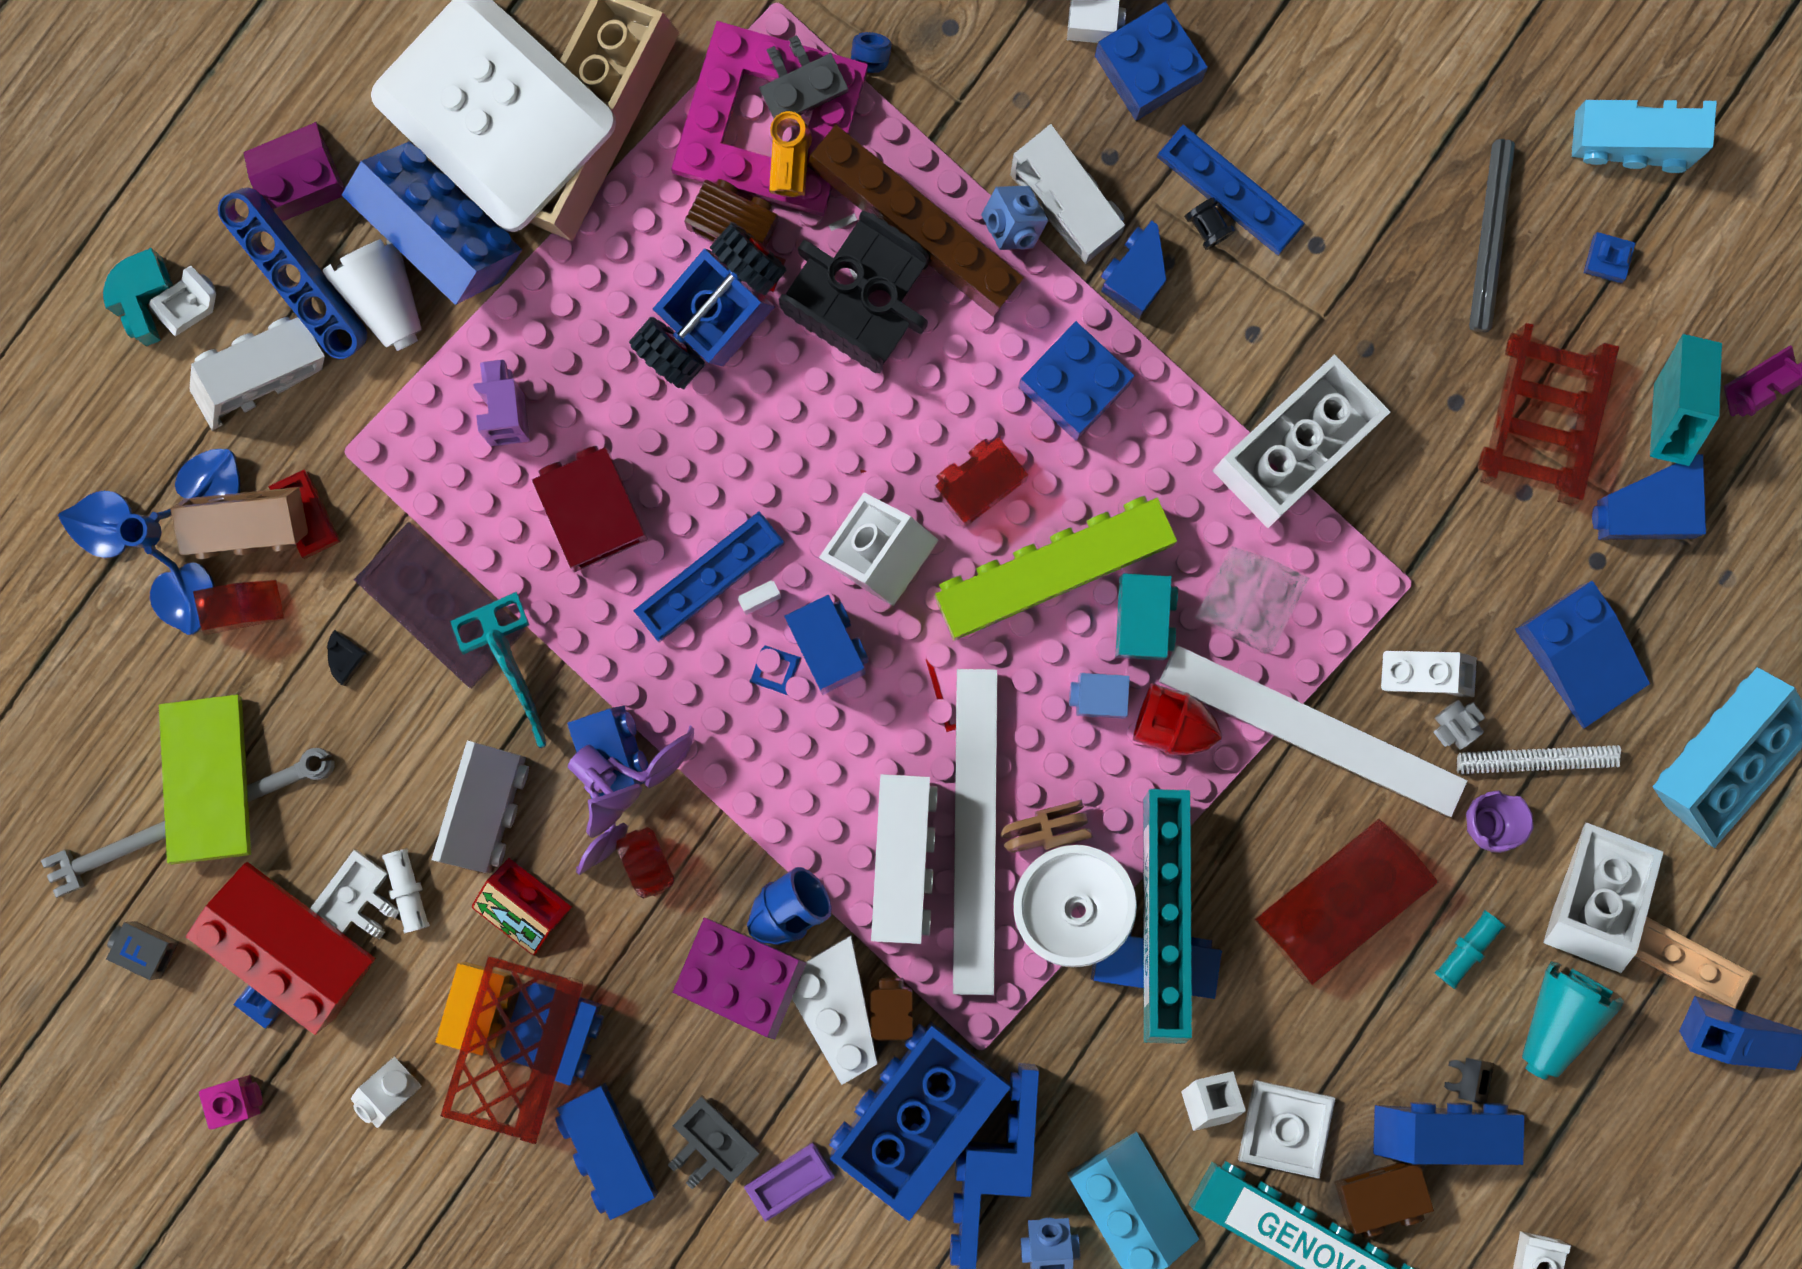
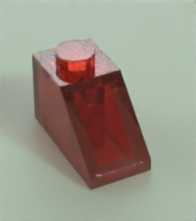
M276 580L232 583L193 591L200 627L204 636L285 620Z

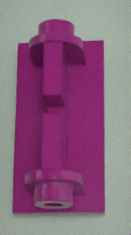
M1791 345L1724 386L1729 413L1732 417L1736 414L1742 417L1747 414L1753 416L1757 411L1776 400L1775 390L1784 395L1797 386L1802 385V362L1796 364Z

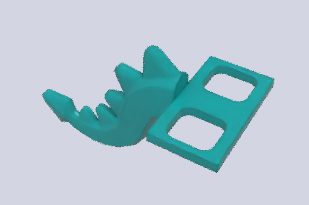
M514 592L450 622L463 655L486 644L489 645L532 725L537 746L544 748L547 741L536 707L513 657L509 640L505 637L530 625L517 592ZM510 604H517L521 614L520 619L506 626H500L496 612ZM474 620H480L484 631L483 635L473 641L463 643L459 633L460 627Z

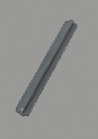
M1496 139L1491 149L1469 328L1476 332H1489L1493 327L1515 152V143L1505 139Z

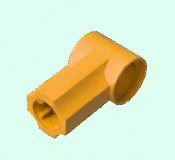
M792 111L781 112L776 115L770 126L773 144L769 192L783 197H797L805 195L808 148L811 146L812 133L799 114ZM788 127H800V134L795 140L790 142L783 141V133Z

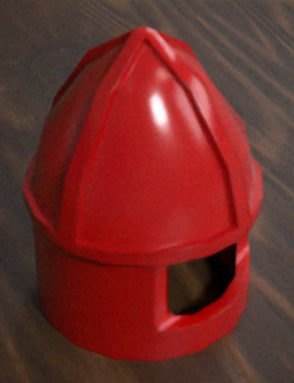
M1154 683L1150 685L1138 715L1133 733V741L1165 751V754L1190 755L1206 751L1221 741L1222 733L1217 720L1201 702L1191 697L1187 692L1181 693Z

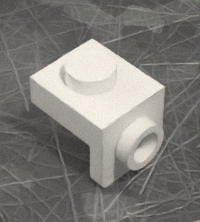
M189 266L183 270L180 282L150 300L149 309L176 337L213 313L216 298L215 287L207 276L199 275L192 266Z
M394 1056L358 1087L351 1100L354 1103L353 1107L357 1115L366 1123L372 1122L379 1128L392 1113L421 1088V1085Z

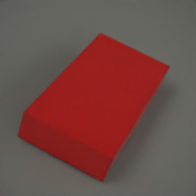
M305 469L268 486L270 490L300 488L308 534L296 543V547L303 559L341 542L308 471Z

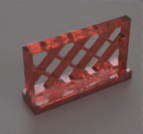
M488 955L440 1116L518 1137L521 1141L536 1144L583 988V981ZM493 967L511 971L518 986L497 997L489 983ZM518 973L533 978L523 983ZM539 980L557 984L553 999L536 1008L526 987ZM486 991H488L492 1001L482 1006ZM522 991L532 1012L511 1023L500 1002ZM496 1005L507 1026L485 1037L477 1023L479 1014ZM550 1008L545 1023L540 1013ZM535 1016L543 1029L541 1040L525 1048L514 1027ZM476 1030L480 1041L470 1046L474 1031ZM510 1031L520 1051L499 1063L488 1042ZM484 1045L494 1066L473 1077L465 1063L467 1054ZM538 1048L533 1063L528 1053ZM524 1056L531 1069L530 1077L527 1081L513 1088L502 1067ZM464 1070L468 1081L458 1086L462 1071ZM498 1071L508 1091L487 1103L476 1082ZM472 1085L482 1106L470 1113L451 1109L455 1094ZM526 1088L525 1094H524V1097H523V1100H522V1103H521V1101H520V1099H519V1097L517 1096L516 1093L519 1092L520 1090ZM512 1096L519 1109L515 1126L498 1122L490 1107ZM486 1110L490 1119L476 1115Z

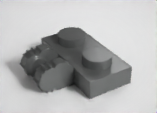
M798 36L789 38L790 48L794 56L797 57L801 67L787 73L779 50L775 46L767 49L769 58L779 78L759 87L773 119L776 115L785 111H792L802 115L849 92L831 53L810 63Z
M702 1095L673 1125L689 1143L673 1158L668 1166L673 1171L680 1169L688 1161V1157L697 1150L707 1161L688 1177L686 1184L691 1189L713 1168L717 1169L732 1183L760 1154V1151Z

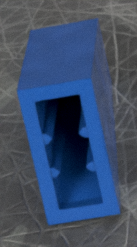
M1696 454L1689 466L1678 463L1673 464L1597 500V506H1594L1592 512L1593 528L1598 530V540L1695 539L1705 535L1703 454Z

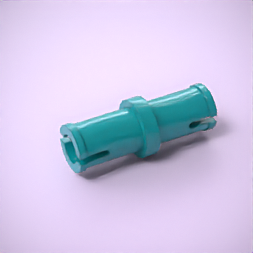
M1484 910L1481 917L1465 937L1461 938L1459 936L1454 942L1457 945L1456 948L1434 973L1450 987L1456 989L1459 982L1476 961L1479 963L1485 958L1483 955L1484 951L1506 926Z

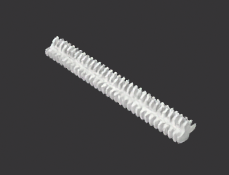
M1613 745L1612 748L1611 746H1607V748L1606 746H1602V748L1601 746H1597V748L1592 746V748L1587 747V749L1586 747H1582V749L1581 747H1577V749L1576 747H1572V749L1567 747V750L1566 748H1562V750L1561 748H1557V750L1556 748H1552V750L1547 748V750L1542 749V751L1541 749H1537V751L1536 749H1532V751L1531 749H1527V751L1522 749V751L1517 750V752L1516 750H1512V752L1511 750H1507V752L1504 750L1502 752L1492 751V753L1491 751H1487V753L1486 751H1482V753L1478 751L1477 753L1472 752V754L1471 752H1467V754L1462 752V754L1459 753L1457 756V773H1459V770H1461V774H1464V770H1466V774H1469V770H1471V774L1474 773V770H1476V773H1479L1480 769L1481 773H1484V769H1486V773H1489V769H1491V773L1494 772V769L1498 773L1499 769H1501V772H1504V768H1506V772H1510L1509 768H1511V772H1515L1514 768L1518 772L1520 771L1519 768H1521V771H1525V767L1526 771H1530L1529 767H1531V771H1535L1534 767H1536V771L1540 770L1539 767H1541L1542 771L1545 770L1544 767H1546V770H1550L1549 766H1551V770H1555L1554 766H1556V770L1560 769L1559 766L1563 770L1565 766L1566 769H1570L1569 765H1571V769H1575V765L1576 769H1580V765L1581 769H1583L1586 765L1587 769L1590 768V765L1591 768H1595V764L1596 768H1600V764L1601 768H1604L1605 764L1606 768H1608L1610 764L1611 767H1615V763L1616 767H1620L1621 748L1619 745L1617 747Z

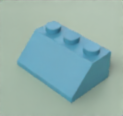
M1137 1132L1067 1172L1122 1269H1165L1199 1240Z

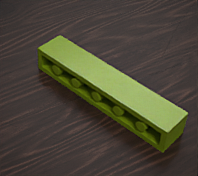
M1145 496L1136 498L1123 505L1125 512L1113 517L1110 516L1109 512H1104L1087 520L1088 528L1076 533L1073 532L1072 527L1050 536L1051 544L1037 549L1035 543L1013 552L1014 560L1000 565L998 559L976 568L977 576L963 581L961 575L939 584L941 591L935 593L934 598L953 641L1173 547L1177 543V539L1158 497L1147 501Z

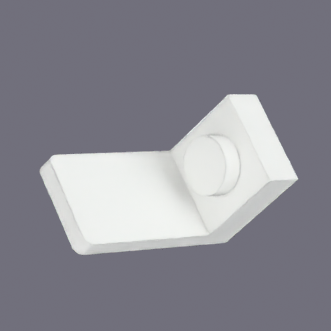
M1385 651L1383 653L1381 688L1384 691L1446 693L1458 697H1474L1477 658L1460 652Z

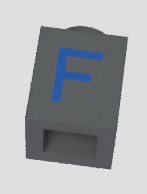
M137 921L124 922L122 926L115 928L109 938L107 947L111 950L106 960L148 980L161 979L179 941Z

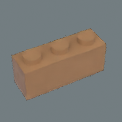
M299 487L185 498L170 508L180 555L195 554L197 559L215 557L220 554V551L233 550L234 555H246L258 551V547L272 546V551H286L297 546L296 543L308 534Z

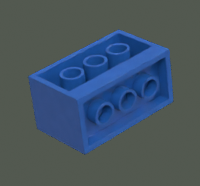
M932 1021L926 1027L920 1023L913 1030V1036L905 1041L908 1051L901 1060L895 1056L890 1060L880 1074L881 1077L879 1079L883 1081L882 1085L876 1093L870 1088L855 1106L854 1112L858 1115L851 1125L844 1121L830 1139L831 1142L829 1144L833 1148L830 1155L832 1162L908 1221L911 1220L1011 1088L1004 1077ZM932 1074H947L945 1079L948 1085L944 1089L942 1087H938L936 1090L931 1088L932 1083L929 1077ZM916 1106L921 1107L922 1119L920 1121L914 1119L909 1122L906 1120L905 1109L907 1107L912 1109ZM891 1139L896 1141V1153H881L880 1142L882 1140L886 1142Z

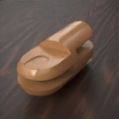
M1082 799L1035 811V817L1006 825L1001 831V837L1017 838L1004 843V847L1011 853L1040 846L1048 850L1093 838L1091 830L1088 828L1065 833L1078 829L1088 823L1085 813L1072 814L1084 807Z

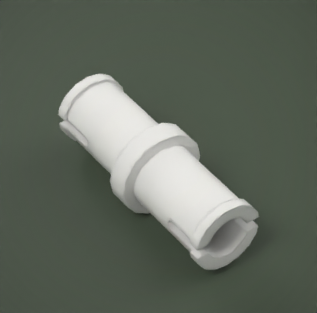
M408 849L383 855L382 858L385 861L393 889L389 891L391 900L396 899L404 927V934L429 927L430 924L427 921L419 893L423 889L421 882L416 883L408 856Z

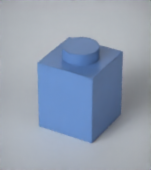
M1080 673L1078 675V682L1070 683L1069 706L1076 707V716L1124 719L1128 715L1130 676Z

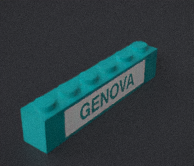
M1149 789L1143 799L1144 1043L1185 1044L1192 1038L1190 790Z
M1226 1160L1222 1167L1211 1162L1188 1204L1194 1211L1295 1269H1399L1387 1262L1390 1256L1387 1252L1369 1242L1365 1249L1351 1241L1354 1236L1352 1232L1334 1222L1327 1228L1315 1221L1318 1216L1317 1212L1299 1202H1296L1294 1207L1287 1205L1279 1200L1283 1193L1263 1181L1259 1183L1258 1187L1245 1181L1244 1177L1247 1173ZM1404 1263L1401 1269H1415V1268H1413L1412 1266H1410V1265Z

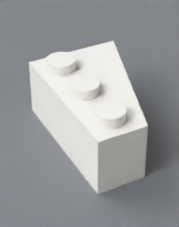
M284 317L269 325L268 330L256 336L253 333L244 334L235 339L231 347L219 352L216 349H211L197 356L194 360L195 362L191 364L190 392L213 431L223 425L220 417L240 406L244 412H247L256 407L253 402L254 399L274 390L279 394L321 371L325 356L313 335L298 317L292 320L289 317Z
M852 935L806 961L807 964L792 998L841 1085L877 1065L878 1061L873 1037H871V1026Z

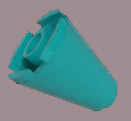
M1550 961L1545 970L1522 1058L1527 1062L1525 1068L1544 1080H1548L1550 1075L1559 1077L1614 1018L1624 1004L1622 998L1610 1000L1613 991L1579 971L1572 969L1569 975L1559 972L1562 964Z

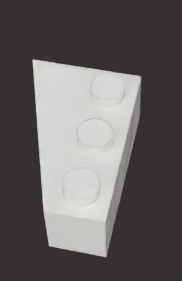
M1052 124L1014 153L1010 176L1019 186H1030L1049 222L1085 264L1122 235L1125 224L1122 222L1124 220L1122 212L1112 201L1106 200L1099 190L1096 181L1084 170Z

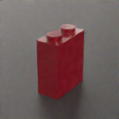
M598 446L586 448L575 455L577 460L563 466L561 462L547 465L538 471L540 476L532 479L566 560L574 572L648 540L612 456L606 447L600 450Z

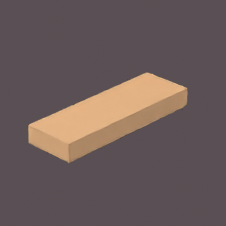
M1646 917L1638 951L1634 957L1719 1003L1736 1009L1753 973Z

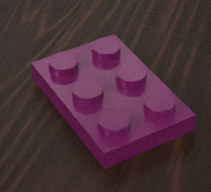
M704 917L672 993L758 1034L775 1040L807 963Z

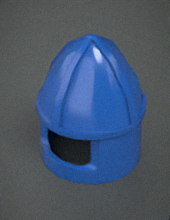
M795 867L774 882L767 883L762 888L761 893L755 898L747 922L749 935L762 943L776 945L800 940L806 935L809 928L814 925H820L831 916L830 898L822 883L811 871L803 867Z

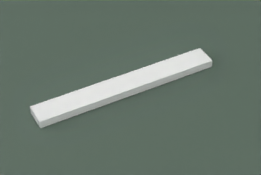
M1178 645L1175 646L1159 680V683L1181 693L1187 692L1191 697L1447 817H1452L1467 783V780Z
M957 669L953 994L994 995L997 670Z

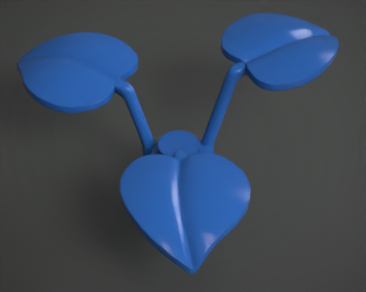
M212 449L191 458L178 472L175 481L177 493L184 499L240 493V477L235 454L229 449ZM98 491L86 496L74 506L58 514L63 527L70 537L80 547L94 556L112 558L122 554L127 546L144 548L146 554L154 556L168 566L171 572L160 574L154 580L150 590V602L154 612L165 623L181 630L187 635L196 634L204 626L210 617L215 601V586L211 575L201 564L195 562L187 563L179 569L174 561L155 547L162 533L159 521L172 516L170 509L152 512L150 516L132 514L131 507L123 496L112 491Z

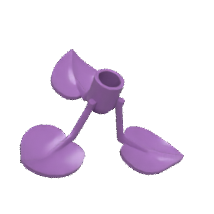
M691 725L687 734L663 748L651 761L647 770L637 772L620 764L614 757L606 760L591 744L580 749L568 763V769L585 785L584 789L592 797V799H588L589 820L586 832L591 838L598 836L589 845L581 858L579 866L576 867L578 875L604 861L623 842L628 832V826L625 823L616 826V822L621 817L622 812L636 801L642 791V787L639 784H634L613 792L610 786L617 777L613 771L617 770L640 782L645 781V785L648 788L661 783L672 775L686 758L694 737V728ZM604 792L605 795H603V796H600V795L598 794V793Z

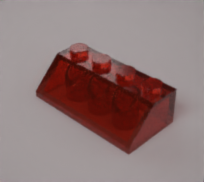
M1377 819L1254 920L1304 983L1313 985L1439 882L1415 852L1380 819Z

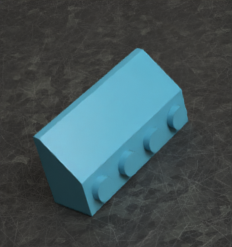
M1757 667L1748 678L1738 685L1736 692L1723 707L1713 713L1709 723L1695 738L1687 743L1681 755L1669 768H1666L1660 774L1658 781L1652 786L1664 805L1713 848L1721 842L1802 749V699L1795 687Z

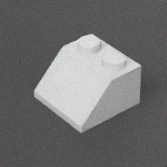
M864 492L819 558L872 595L894 606L939 540L911 516Z

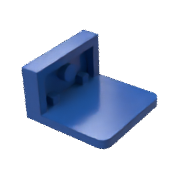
M534 981L525 982L522 985L501 1047V1056L506 1060L556 1076L555 1081L571 1086L577 1081L578 1077L583 1079L587 1072L591 1055L586 1054L590 1039H597L604 1020V1016L599 1014L602 1004Z

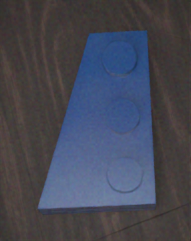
M1411 1102V1107L1375 1105L1373 1154L1411 1164L1523 1165L1524 1115L1508 1112V1105L1498 1103H1483V1110L1472 1109V1104L1447 1103V1108H1436V1104L1426 1102Z

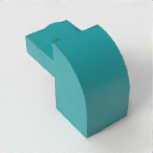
M152 248L129 256L114 266L104 284L103 299L106 309L116 316L123 315L121 316V322L127 335L130 338L135 337L136 340L145 346L161 341L147 305L151 299L173 286L163 257Z

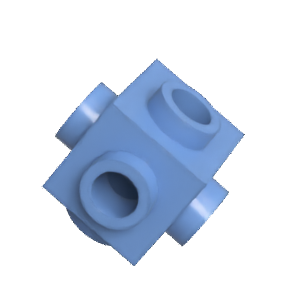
M1030 186L996 187L981 214L999 250L1033 248L1048 222L1045 212Z
M1069 1218L1028 1220V1237L1020 1239L1022 1263H1030V1269H1073V1260H1080V1246L1078 1234L1071 1235Z

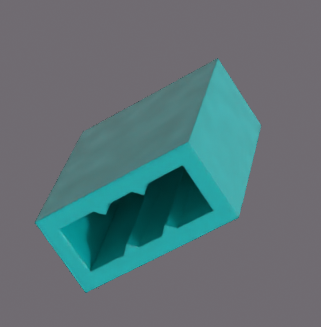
M1682 334L1654 383L1650 457L1689 466L1720 416L1722 343Z

